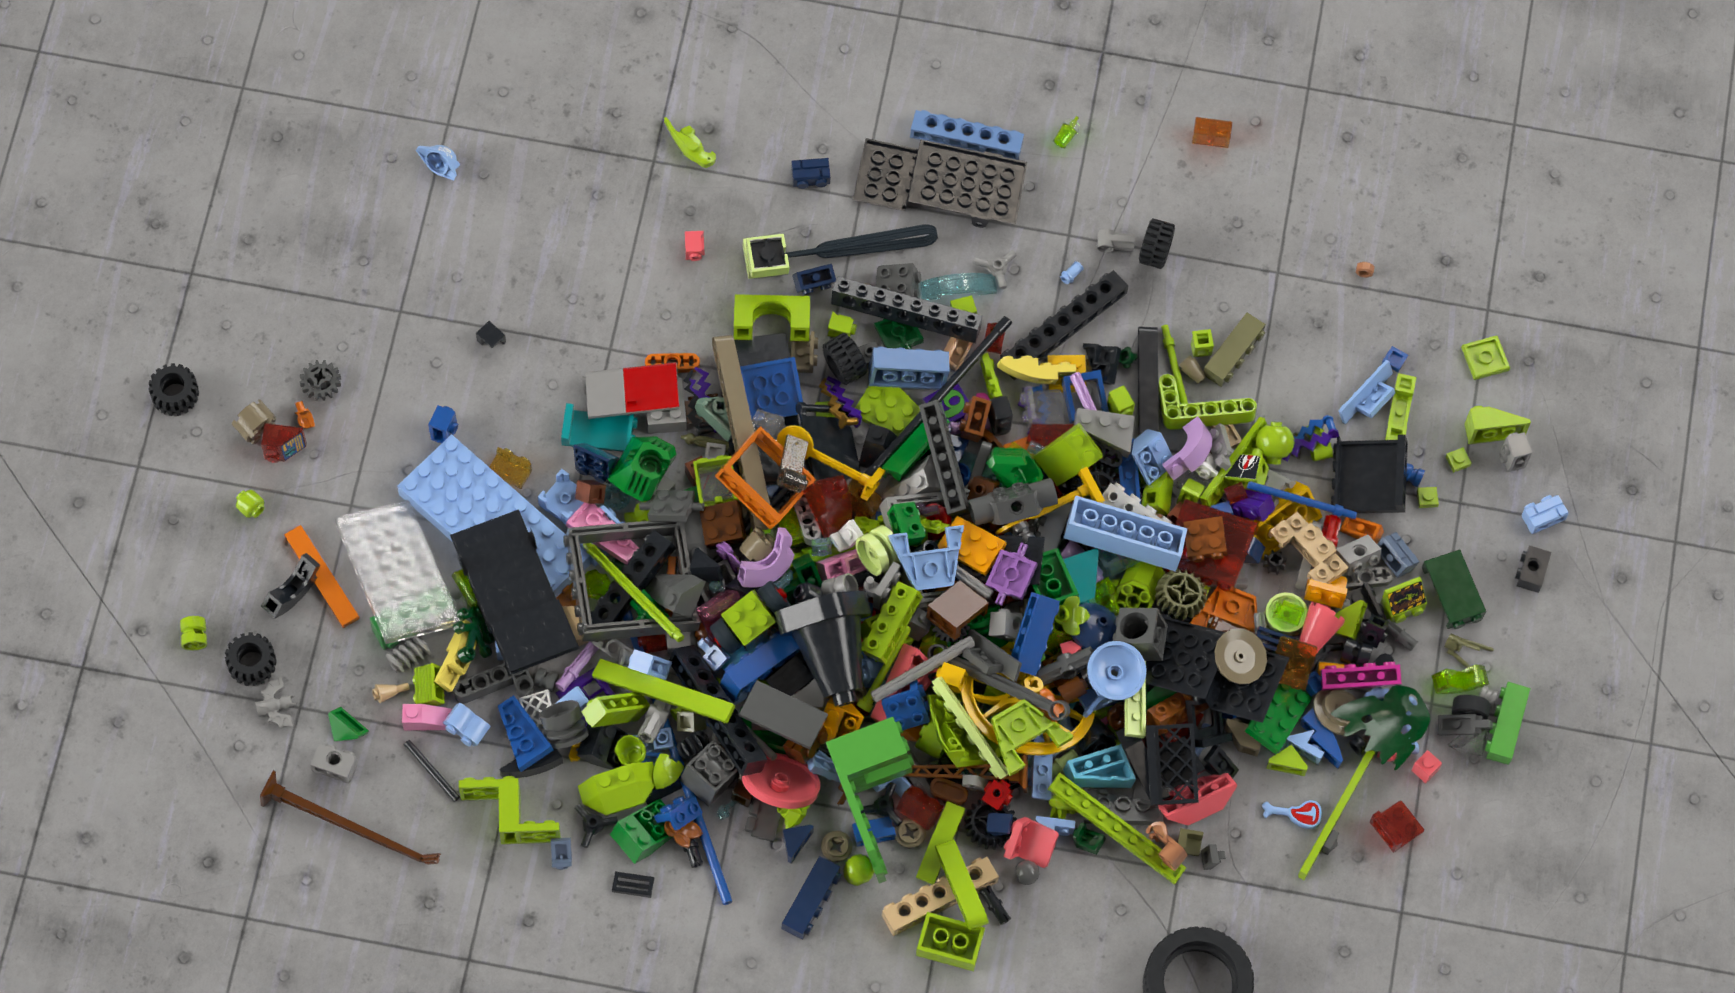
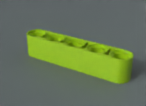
M955 840L936 845L935 850L968 929L973 930L989 924L984 907Z

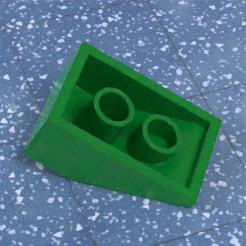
M1055 548L1043 552L1040 585H1030L1031 591L1060 601L1059 606L1063 605L1070 596L1079 597V593L1059 549Z

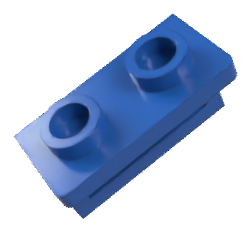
M680 796L673 800L672 805L668 804L660 808L661 812L656 814L654 818L657 823L670 820L673 829L679 830L703 812L695 796L686 798Z

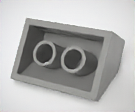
M932 454L918 461L900 482L892 477L883 492V498L941 491Z

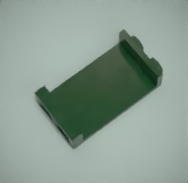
M1459 549L1424 561L1422 570L1424 574L1429 573L1449 620L1446 625L1447 629L1453 627L1454 629H1459L1465 626V623L1481 621L1486 613V609L1461 550Z

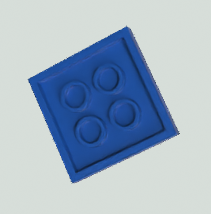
M795 357L740 367L752 423L798 415L796 404L797 402H803Z

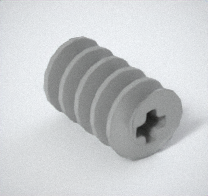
M420 635L419 638L413 636L412 642L407 640L405 642L406 647L400 645V652L396 649L392 650L393 656L389 653L386 654L388 662L396 673L398 669L401 672H405L404 665L411 668L410 661L417 664L416 657L423 660L424 652L431 655L427 644Z

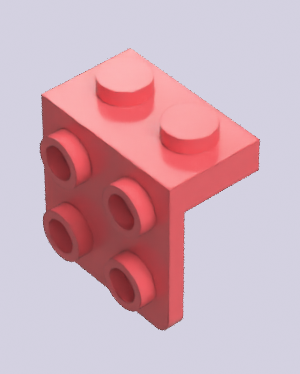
M1027 817L1014 821L1011 826L1012 834L1004 846L1006 851L1003 857L1010 860L1020 857L1033 861L1042 868L1047 867L1059 836L1058 832Z

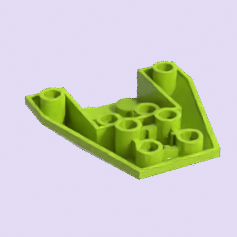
M953 693L958 701L962 702L961 693ZM937 694L928 695L927 700L938 742L956 767L989 764L988 761H983L978 754L980 750L976 744L972 745L967 738V731L958 726L955 721L957 717L953 711L950 713L946 709L943 697ZM984 736L998 757L1001 756L999 745Z

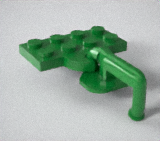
M1282 675L1263 723L1251 720L1245 732L1274 754H1277L1313 697Z

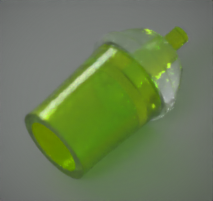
M1076 116L1074 119L1063 121L1060 130L1053 139L1057 146L1065 149L1072 138L1079 132V124L1077 122L1079 117Z

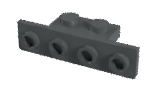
M970 629L968 636L974 640L975 645L970 649H964L962 656L969 660L970 664L980 668L984 674L1003 673L1012 681H1017L1022 663L974 629Z

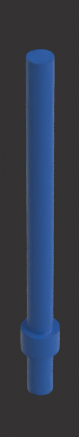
M1251 481L1247 485L1248 489L1331 512L1332 515L1337 517L1344 516L1355 519L1357 516V512L1344 509L1341 505L1327 504Z

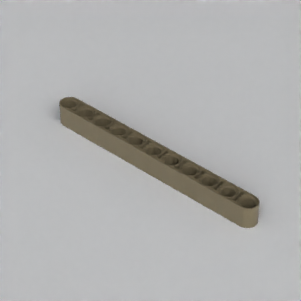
M733 335L717 336L712 338V347L736 452L751 436L754 428ZM753 442L737 460L740 476L770 505L758 447ZM748 509L752 530L756 527H759L761 530L769 529Z

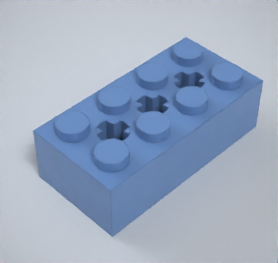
M874 347L868 366L869 386L939 390L947 382L950 372L949 352L942 350L929 351L924 349L911 350L905 348Z

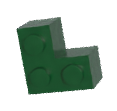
M809 553L792 561L797 578L780 585L788 597L786 598L791 606L796 604L793 593L797 585L809 582L819 588L822 586V580Z

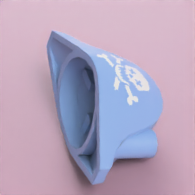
M444 145L417 147L416 152L432 172L447 179L455 180L457 176L456 169L460 166V163L456 161V155L450 148Z

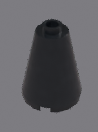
M1081 705L1073 708L1074 711L1083 715L1084 708ZM1094 716L1087 734L1078 742L1081 755L1084 756L1116 746L1115 740H1117V737L1097 716ZM1070 717L1073 728L1075 729L1080 723V721Z

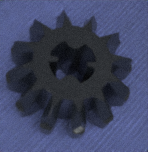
M699 730L678 742L676 748L684 760H690L697 756L710 741L707 734L703 730Z

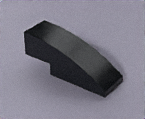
M554 749L522 772H520L515 759L499 769L502 778L505 776L522 778L541 774L561 765L563 758L559 751Z

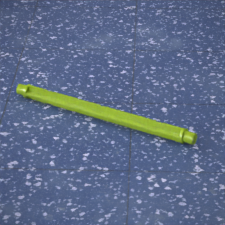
M583 543L586 553L591 555L672 639H675L677 642H681L684 639L681 630L595 544Z

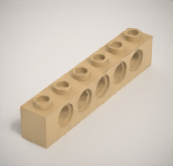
M981 857L971 862L972 865L966 867L969 875L977 874L979 876V879L972 880L977 893L988 885L992 886L998 883L999 876L988 857L983 859ZM946 875L937 879V883L931 886L927 884L921 887L919 892L913 895L909 893L902 897V901L896 904L892 902L884 907L882 917L893 937L923 922L927 912L938 914L957 904ZM940 891L944 893L945 896L943 898H937L934 895V893ZM923 900L927 903V906L919 907L917 902ZM905 909L908 910L910 914L908 916H902L899 912Z

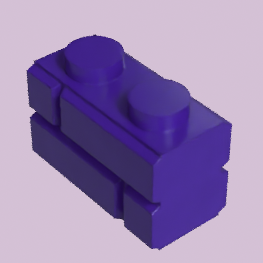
M1238 488L1234 495L1228 499L1235 517L1241 516L1252 521L1264 522L1268 515L1275 510L1272 496L1265 493Z

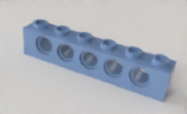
M916 110L911 126L910 138L983 153L986 151L1003 155L1002 157L1019 160L1024 134L1016 130L1009 131L998 126L991 127L980 122L973 123L962 118L955 119L944 114L937 115L926 110ZM1000 141H1006L1007 143L1002 144Z

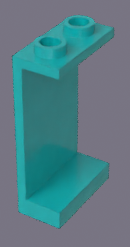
M566 403L561 435L562 446L573 447L574 444L586 443L600 450L624 452L631 438L636 437V435H633V429H637L638 418L635 417V414H630V416L619 415L588 419V411L574 410V404Z

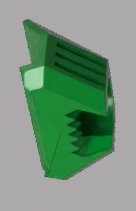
M656 436L632 437L607 480L622 492L640 502L650 501L663 476L676 458L675 446Z
M994 447L989 453L991 457L986 463L1005 488L1012 487V484L1018 482L1030 484L1043 479L1042 471L1026 449Z

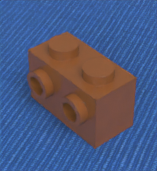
M973 396L969 402L965 403L963 413H966L964 420L961 419L958 429L961 431V438L979 442L983 437L991 401Z

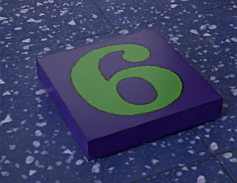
M959 384L941 401L946 419L954 423L965 418L966 413H963L965 403L969 402ZM939 390L923 398L924 402L928 403Z

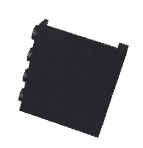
M1398 435V440L1341 441L1340 436H1338L1337 443L1333 445L1336 461H1333L1332 465L1335 478H1332L1334 496H1331V505H1341L1344 509L1355 511L1357 514L1405 513L1408 457L1406 435Z

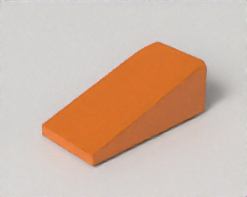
M1345 517L1340 528V532L1356 539L1369 535L1376 544L1379 543L1384 532L1381 524L1358 517L1355 519Z

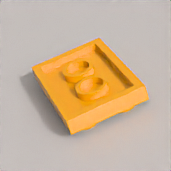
M957 516L950 526L964 525L957 561L986 576L996 562L1000 550H1004L1006 547V541ZM946 533L938 543L939 549L947 548Z

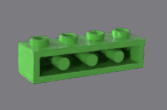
M1507 682L1505 688L1501 687L1499 698L1502 699L1501 704H1497L1494 716H1497L1496 723L1493 722V729L1489 731L1492 734V738L1487 740L1485 751L1488 752L1487 759L1507 765L1510 764L1531 688Z

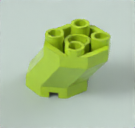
M1135 559L1130 561L1112 601L1116 612L1119 613L1120 608H1152L1156 601L1155 588L1158 585L1159 579L1165 574L1162 567Z

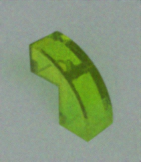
M1477 664L1462 671L1446 668L1431 675L1436 694L1462 693L1489 684L1485 666Z

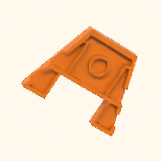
M1220 582L1207 599L1203 610L1198 615H1195L1190 623L1207 627L1209 618L1216 616L1236 628H1244L1255 634L1254 613H1257L1256 596Z

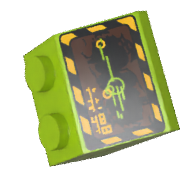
M1420 576L1384 591L1380 604L1387 619H1390L1392 622L1401 623L1406 620V617L1411 615L1415 617L1424 612L1427 601Z

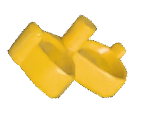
M581 742L571 746L569 753L571 762L580 760L576 749L579 748Z

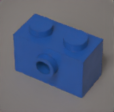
M437 405L428 424L431 440L442 444L451 434L454 436L459 424L457 423L456 413L452 408Z

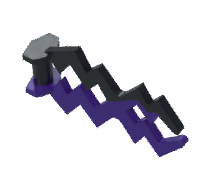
M695 367L694 369L703 375L697 382L701 388L699 390L692 388L697 381L690 379L693 370L688 373L683 381L688 384L684 390L694 395L688 404L692 411L687 417L696 427L697 435L701 436V434L716 433L717 431L711 425L699 427L703 420L695 417L697 414L695 403L700 398H710L705 395V391L711 385L705 382L709 373Z

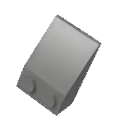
M682 377L678 378L680 409L647 412L649 434L687 431Z

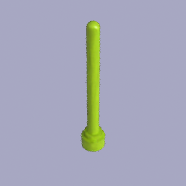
M909 626L906 627L887 664H883L866 696L860 698L856 704L861 709L869 713L872 710L874 701L871 692L882 684L911 631Z

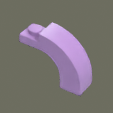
M1198 416L1182 427L1188 436L1185 446L1162 464L1173 480L1187 470L1195 471L1204 462L1211 450L1212 436Z
M778 528L774 548L766 558L756 562L741 561L737 579L742 587L764 586L768 581H776L788 570L795 554L790 549L792 536L786 528Z

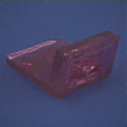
M726 589L696 609L711 642H715V637L710 630V626L722 618L721 614L741 598L738 591Z

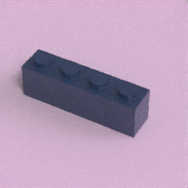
M821 856L818 857L782 922V930L802 940L805 935L809 936L814 926L812 925L815 918L818 919L823 911L821 907L823 902H828L833 891H831L833 884L837 885L841 879L840 866Z

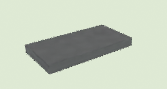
M757 680L739 716L810 750L828 714Z

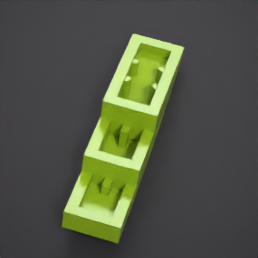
M947 801L917 872V879L932 885L935 884L942 868L935 846L954 839L965 813V808Z

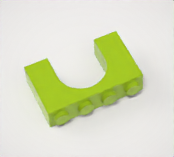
M735 294L734 340H752L755 320L766 314H777L786 318L790 323V341H809L810 296Z

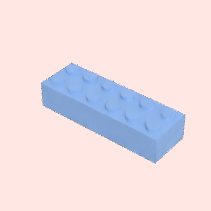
M1075 496L1070 509L1064 539L1176 571L1182 556L1187 528Z

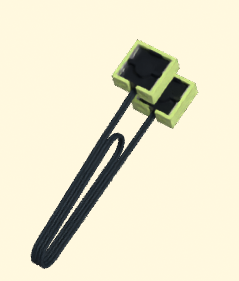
M922 224L826 241L819 244L816 248L786 252L784 234L743 239V251L748 279L789 274L788 258L817 255L821 258H834L918 248L933 244L937 241L938 235L935 226ZM926 235L922 237L908 238L913 236Z

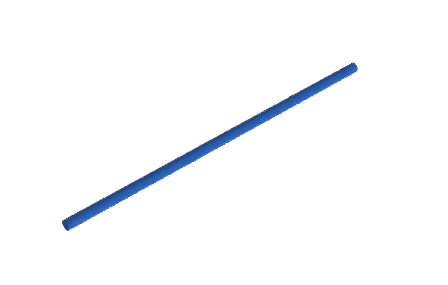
M621 596L616 597L617 602H619ZM631 610L623 618L624 621L634 620ZM640 636L630 637L633 648L645 652ZM667 718V721L663 728H671L674 747L669 748V751L672 760H674L676 763L679 760L684 766V769L681 775L679 776L680 780L685 770V764L682 756L679 755L678 749L676 748L677 741L675 739L670 721ZM681 782L685 797L695 796V794ZM701 814L694 819V823L702 830L703 834L700 836V840L722 903L727 905L733 901Z

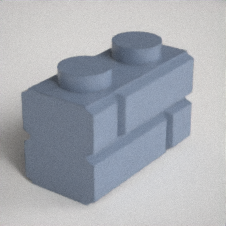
M1397 532L1383 537L1377 544L1381 548V558L1397 578L1410 573L1420 562Z

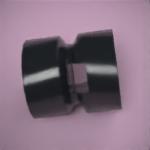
M1347 638L1340 661L1347 664L1355 663L1356 667H1364V664L1369 662L1374 646L1366 643L1360 645L1357 640ZM1353 650L1358 651L1357 657L1351 655Z

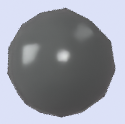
M1023 860L1016 866L1020 884L1031 885L1038 880L1040 875L1039 868L1033 861Z

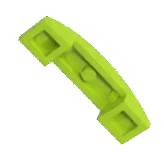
M1398 373L1385 440H1398V435H1406L1417 377Z

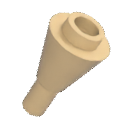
M408 683L400 685L375 684V689H372L374 699L382 703L400 692L410 690Z

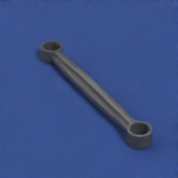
M943 644L932 645L928 650V658L933 657L935 648L940 647L945 650L948 647ZM956 656L946 662L966 669L969 676L1020 700L1025 699L1030 704L1048 711L1049 716L1053 720H1064L1070 714V706L1067 702L1063 700L1051 701L997 673L992 675L984 674L980 668L970 664L968 660ZM1057 703L1062 704L1065 708V713L1060 718L1055 716L1053 712L1054 706Z

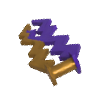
M830 376L824 378L819 387L822 388L821 393L831 397L828 405L831 406L829 412L839 419L840 429H843L846 425H854L855 428H858L862 420L861 410L851 407L854 401L842 396L846 389L839 387L841 385L839 380ZM826 380H828L829 382L835 384V385L832 387V389H831V390H833V391H830V390H829L832 385L826 384ZM836 401L845 404L842 410L849 412L848 416L852 418H848L845 415V413L838 411L842 404H839Z

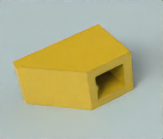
M944 662L942 667L938 668L936 678L942 677L953 693H961L968 678V673L966 669Z

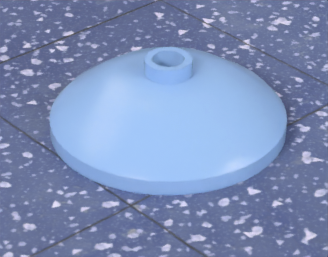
M1111 641L1099 646L1092 653L1088 661L1087 675L1093 689L1102 697L1110 700H1125L1135 695L1143 686L1146 678V665L1142 655L1135 647L1125 642ZM1111 670H1116L1117 676H1113Z

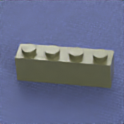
M1247 312L1204 367L1203 372L1205 376L1220 387L1225 382L1229 383L1234 375L1233 371L1236 368L1239 369L1245 360L1243 358L1246 354L1250 355L1253 352L1256 341L1260 342L1266 333L1264 332L1266 324Z

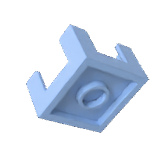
M562 468L556 474V482L546 494L543 490L538 496L539 506L564 524L584 502L575 499L577 484L570 480L569 473Z

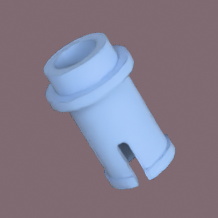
M1075 261L1066 271L1061 273L1060 278L1065 284L1073 283L1074 278L1084 268L1078 261Z

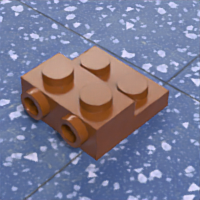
M1222 516L1184 522V528H1187L1185 540L1189 561L1202 562L1205 558L1216 560L1228 555Z

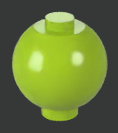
M1271 421V425H1265L1258 432L1256 446L1264 452L1263 456L1266 457L1267 464L1280 465L1281 459L1287 457L1292 452L1294 437L1290 429L1283 426L1282 422Z

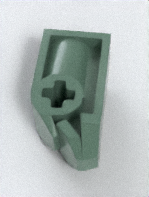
M705 397L698 399L695 405L697 415L707 421L727 442L732 439L724 398Z

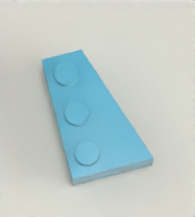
M1121 744L1068 760L1063 769L1065 776L1079 787L1132 788L1136 780Z

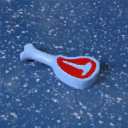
M1313 800L1290 808L1275 807L1267 801L1262 804L1264 818L1272 814L1288 816L1294 824L1305 829H1315L1321 821L1322 811L1320 804Z

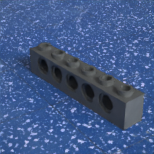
M938 400L919 405L947 514L952 518L969 514L968 499L943 405Z

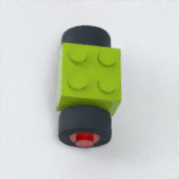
M768 581L758 589L759 595L755 590H752L721 614L722 618L710 626L720 648L723 647L729 654H733L743 645H748L774 625L777 620L772 612L775 614L776 611L791 606L786 598L788 597L781 587L778 588L772 581Z

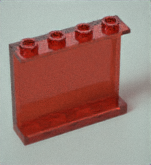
M1185 499L1175 525L1184 527V522L1222 516L1228 555L1216 560L1205 558L1202 562L1189 561L1185 540L1177 569L1181 573L1186 569L1187 574L1194 572V577H1200V582L1205 583V585L1211 586L1214 584L1226 592L1230 590L1236 591L1235 585L1253 537L1257 535L1258 523Z

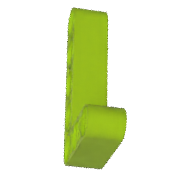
M1163 374L1159 378L1158 395L1163 424L1167 429H1183L1182 427L1197 416L1205 427L1218 425L1219 423L1222 425L1249 423L1256 417L1257 403L1251 398L1180 404L1175 377L1171 374Z

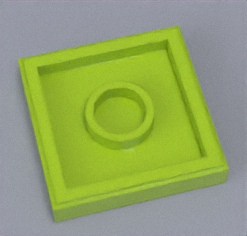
M1498 335L1463 344L1461 347L1474 380L1510 370Z

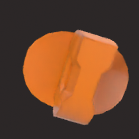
M303 401L295 403L297 412L294 413L298 416V424L303 428L314 427L313 416L308 408L305 409Z

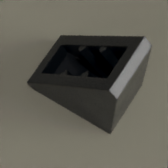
M696 548L690 565L691 574L706 582L722 581L723 576L719 564L702 550Z

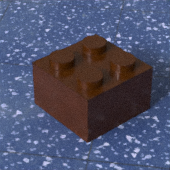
M737 500L706 506L704 511H700L705 545L710 550L716 549V545L718 543L721 544L723 541L731 546L743 543L747 538L742 506Z

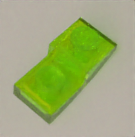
M1109 577L1096 583L1095 601L1096 604L1108 608L1115 616L1119 615L1120 608L1114 598L1117 592Z

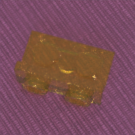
M500 447L497 448L496 456L489 466L505 482L519 489H522L532 472V464L527 458L523 456L518 457L511 450Z

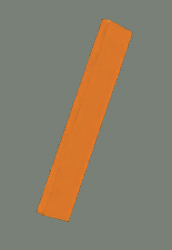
M300 525L285 533L286 540L299 560L303 554L307 553L320 564L314 584L342 628L360 619L303 527Z

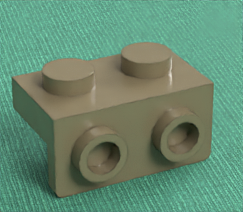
M811 331L809 341H792L791 357H795L799 373H813V366H817L818 355H814V349H818V338H814L815 331Z

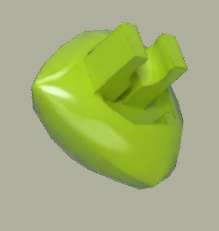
M1054 794L1048 801L1049 806L1052 808L1050 818L1065 819L1067 813L1071 815L1077 813L1076 810Z

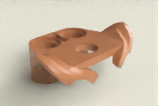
M1154 822L1148 826L1145 832L1149 834V839H1155L1156 842L1161 841L1166 845L1158 855L1170 869L1176 871L1188 855L1184 848L1168 835L1164 822Z

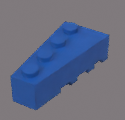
M777 631L766 644L764 642L760 643L755 648L756 651L751 654L749 652L744 654L740 658L739 663L736 665L732 663L724 670L725 674L720 682V686L733 703L739 700L738 697L741 692L745 690L748 693L752 690L759 678L762 681L773 672L772 668L779 669L797 655L799 647L792 636H780V632Z

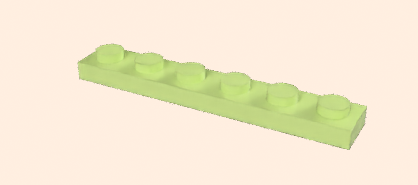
M937 677L932 681L934 692L938 696L943 697L946 709L950 713L953 711L957 717L955 721L958 726L967 731V738L972 745L976 744L980 750L978 754L982 760L988 761L991 765L989 768L991 773L996 778L1003 779L1008 775L1006 767L978 730L944 679Z

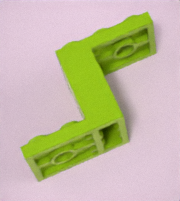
M505 776L503 779L484 777L481 780H475V778L468 777L459 780L461 800L499 799V834L501 844L551 843V838H561L559 822L555 823L553 820H546L543 823L525 821L524 824H521V792L518 778Z

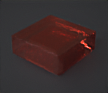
M1242 482L1224 488L1230 504L1248 498Z

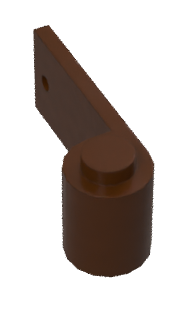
M1062 651L1042 661L1043 666L1056 661L1057 657L1062 654ZM1077 675L1071 679L1061 678L1053 682L1064 701L1068 704L1087 693L1086 689L1089 688L1084 678L1079 679Z

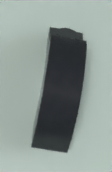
M303 554L290 577L281 586L268 592L261 607L273 618H277L289 611L306 595L316 581V573L320 564L309 554Z

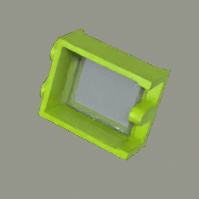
M719 455L712 459L700 458L697 461H693L699 503H704L705 507L734 500L738 501V498L715 477L731 456Z

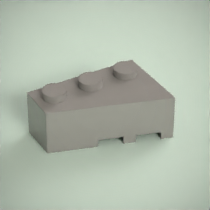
M1077 408L1074 426L1080 423L1092 439L1119 451L1123 457L1128 458L1131 452L1135 416Z

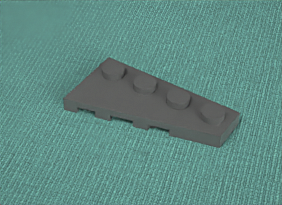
M1083 787L1085 792L1128 824L1150 825L1154 822H1163V813L1159 810L1158 805L1151 806L1149 800L1140 798L1136 800L1128 798L1124 794L1116 795L1108 793L1107 790L1103 789L1099 791L1090 787ZM1084 817L1085 824H1093Z

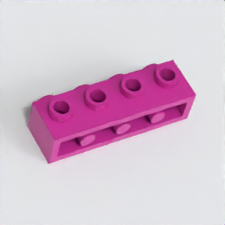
M1384 662L1382 666H1376L1375 663H1366L1364 667L1348 664L1344 665V668H1336V665L1325 666V669L1320 671L1322 691L1392 687L1402 684L1400 664L1395 665V662Z

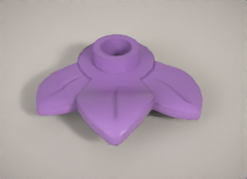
M724 541L721 544L718 543L716 545L718 549L716 551L722 559H727L733 572L738 574L737 567L740 568L741 563L733 555V549Z

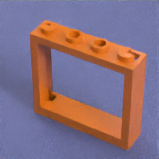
M761 426L751 434L715 475L770 530L782 520L816 480L797 459L792 458L784 447ZM753 442L787 474L792 475L790 477L800 486L779 512L769 505L731 468Z

